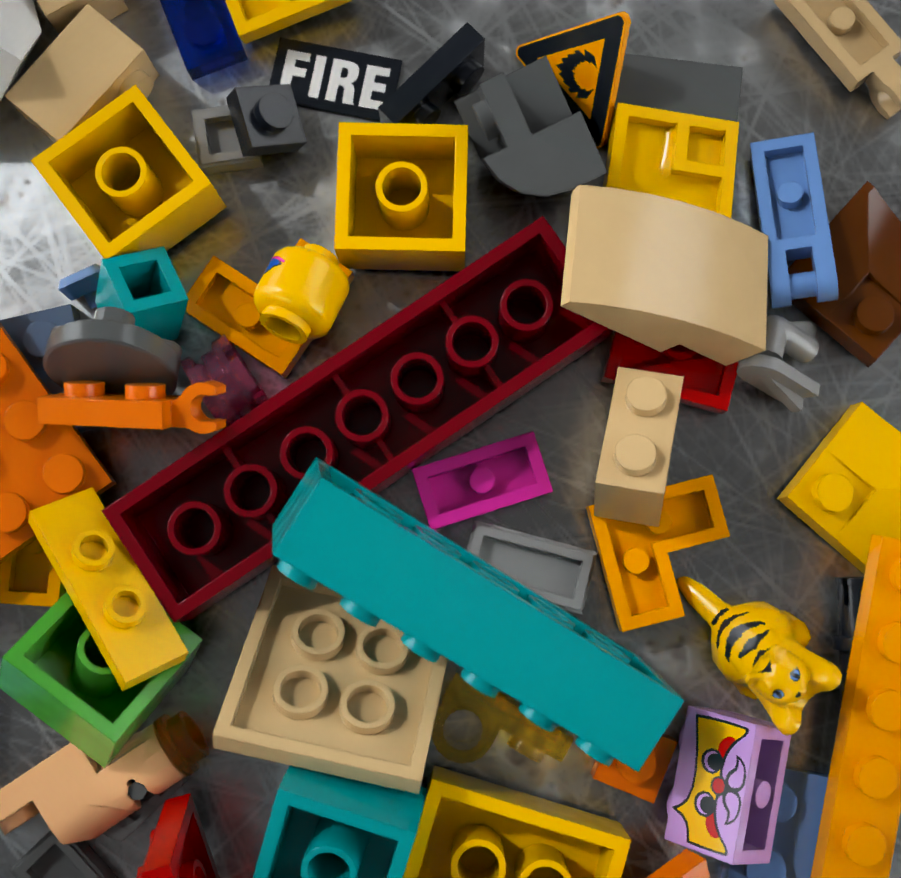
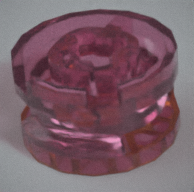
M223 334L211 342L212 349L201 356L203 365H197L190 356L183 359L181 365L192 384L214 380L226 385V393L213 396L205 395L202 401L215 419H226L227 427L235 422L234 419L237 416L241 418L269 398L228 337Z

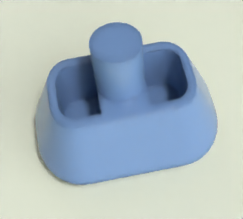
M95 263L62 278L59 281L58 290L71 301L84 296L90 309L97 307L95 303V290H97L100 265Z

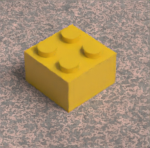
M136 84L31 159V162L104 259L162 246L168 251L227 208L212 183Z
M339 122L334 250L340 264L348 269L461 271L465 268L468 125Z

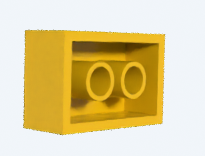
M434 765L427 786L428 790L417 834L402 878H621L631 839L618 821Z

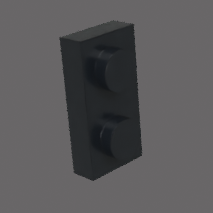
M468 22L463 25L378 107L380 122L435 124L441 114L439 108L455 93L458 96L468 93L484 73L485 38Z

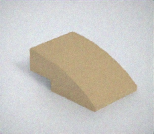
M579 185L571 192L561 307L657 351L662 352L680 344L725 366L766 351L769 236L742 222L686 202L619 188Z

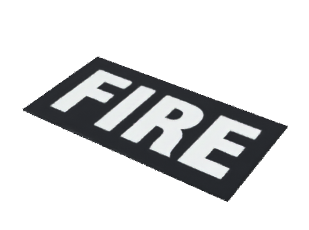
M280 37L269 85L290 84L296 105L380 121L378 107L396 91L403 60Z

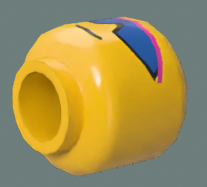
M306 244L304 247L287 246L274 254L256 287L253 297L257 311L261 314L259 320L267 331L284 341L295 344L306 343L307 339L314 340L324 337L329 333L350 290L347 276L338 266L339 261L331 251L317 244Z

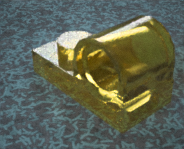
M456 667L438 704L432 731V740L439 753L446 759L457 763L474 762L486 754L500 729L511 734L506 744L527 758L541 763L545 754L562 763L574 740L567 729L560 725L556 727L554 732L542 729L519 711L520 702L502 692H499L496 698L481 693L461 677L460 673L462 670ZM457 710L473 712L482 723L480 733L469 742L453 740L448 736L444 728L445 720Z

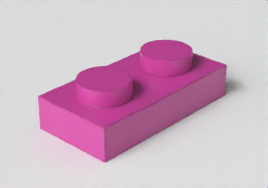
M534 431L412 469L429 526L434 530L553 492Z

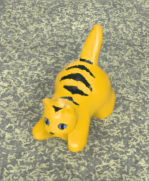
M686 576L678 578V589L687 602L711 628L713 662L726 679L734 684L740 694L760 700L774 725L783 735L795 734L800 728L802 711L809 699L821 691L834 690L840 684L842 674L836 665L805 648L811 640L810 630L807 625L790 612L780 610L764 601H751L732 606L696 580Z

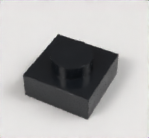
M290 84L235 87L226 97L243 157L297 152L307 143Z

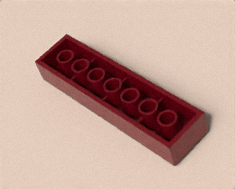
M544 216L101 510L174 623L194 619L281 560L272 555V525L316 457L378 494L411 472L412 469L417 468L609 338L613 330L561 307L566 247Z

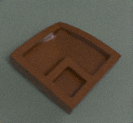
M867 181L829 223L838 278V300L818 303L815 296L793 299L792 304L864 365L869 367L901 334V221L884 201L875 186ZM811 258L795 260L788 267L789 274L813 271Z

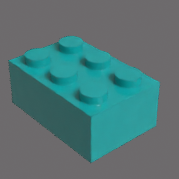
M289 765L277 790L253 878H402L417 834L428 788L421 786L419 794Z

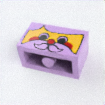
M688 706L685 723L679 733L678 744L680 753L674 786L667 800L668 820L664 839L731 865L770 863L791 735H783L774 723L724 709Z

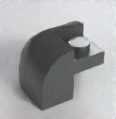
M547 56L506 76L502 72L480 83L476 91L454 101L464 125H468V133L481 161L497 182L515 193L547 197L573 190L579 185H583L608 173L581 111L572 115Z

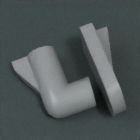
M768 315L766 322V351L738 361L737 376L779 402H782L791 413L802 411L804 398L818 396L820 384L782 360L784 353L800 363H807L814 359L819 350L818 340L815 339L817 324L813 321L789 322L781 316Z

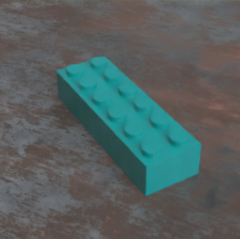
M318 457L314 459L272 525V555L281 559L277 568L289 579L310 590H314L318 583L323 584L343 596L339 604L356 619L373 627H376L382 619L404 633L401 637L402 643L417 655L433 663H436L441 655L463 668L460 675L472 687L492 698H496L501 690L520 701L521 704L518 709L526 718L549 732H554L558 725L578 736L575 743L581 750L606 766H610L613 760L617 759L639 772L685 701L640 656Z

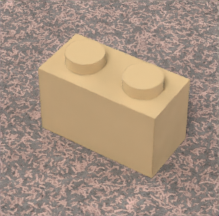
M87 3L4 97L31 124L55 143L135 84L144 96L148 98L152 92L154 81L160 75L141 46Z
M618 367L595 481L594 516L659 527L684 376Z

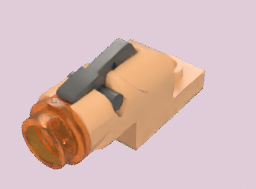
M180 711L172 717L163 714L154 720L151 725L136 732L106 768L102 767L75 745L69 743L0 789V829L5 836L40 813L49 829L63 845L95 839L101 834L116 841H123L164 804L165 800L169 799L187 782V776L199 770V761L209 755L207 741L191 716L185 711Z

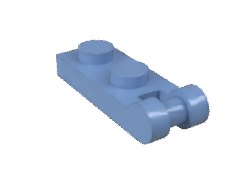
M814 132L750 143V157L760 229L762 233L769 236L767 281L771 309L789 307L792 305L793 299L815 296L818 303L838 300V278ZM811 258L813 271L788 273L787 261Z

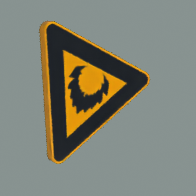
M625 11L521 44L516 49V56L524 66L547 56L572 115L581 111L597 149L605 146L609 139L631 24V18Z

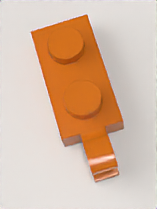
M214 380L194 383L188 386L181 396L166 395V384L129 383L125 384V393H105L104 381L63 382L64 393L37 397V424L161 430L179 427L190 429L199 434H208L226 428V419H211L203 413L201 408V402L205 395L213 396L226 393V385Z

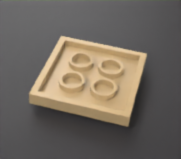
M272 565L212 733L213 748L419 794L448 659L441 655L438 661L433 663L422 658L402 643L401 637L404 634L402 631L382 619L376 627L361 622L341 607L339 603L343 596L321 583H318L314 590L307 589L285 576L276 565Z

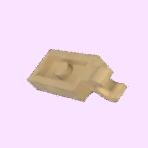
M774 0L777 7L850 93L865 82L869 88L870 98L874 107L884 118L888 120L901 110V66L895 61L901 54V39L867 0Z

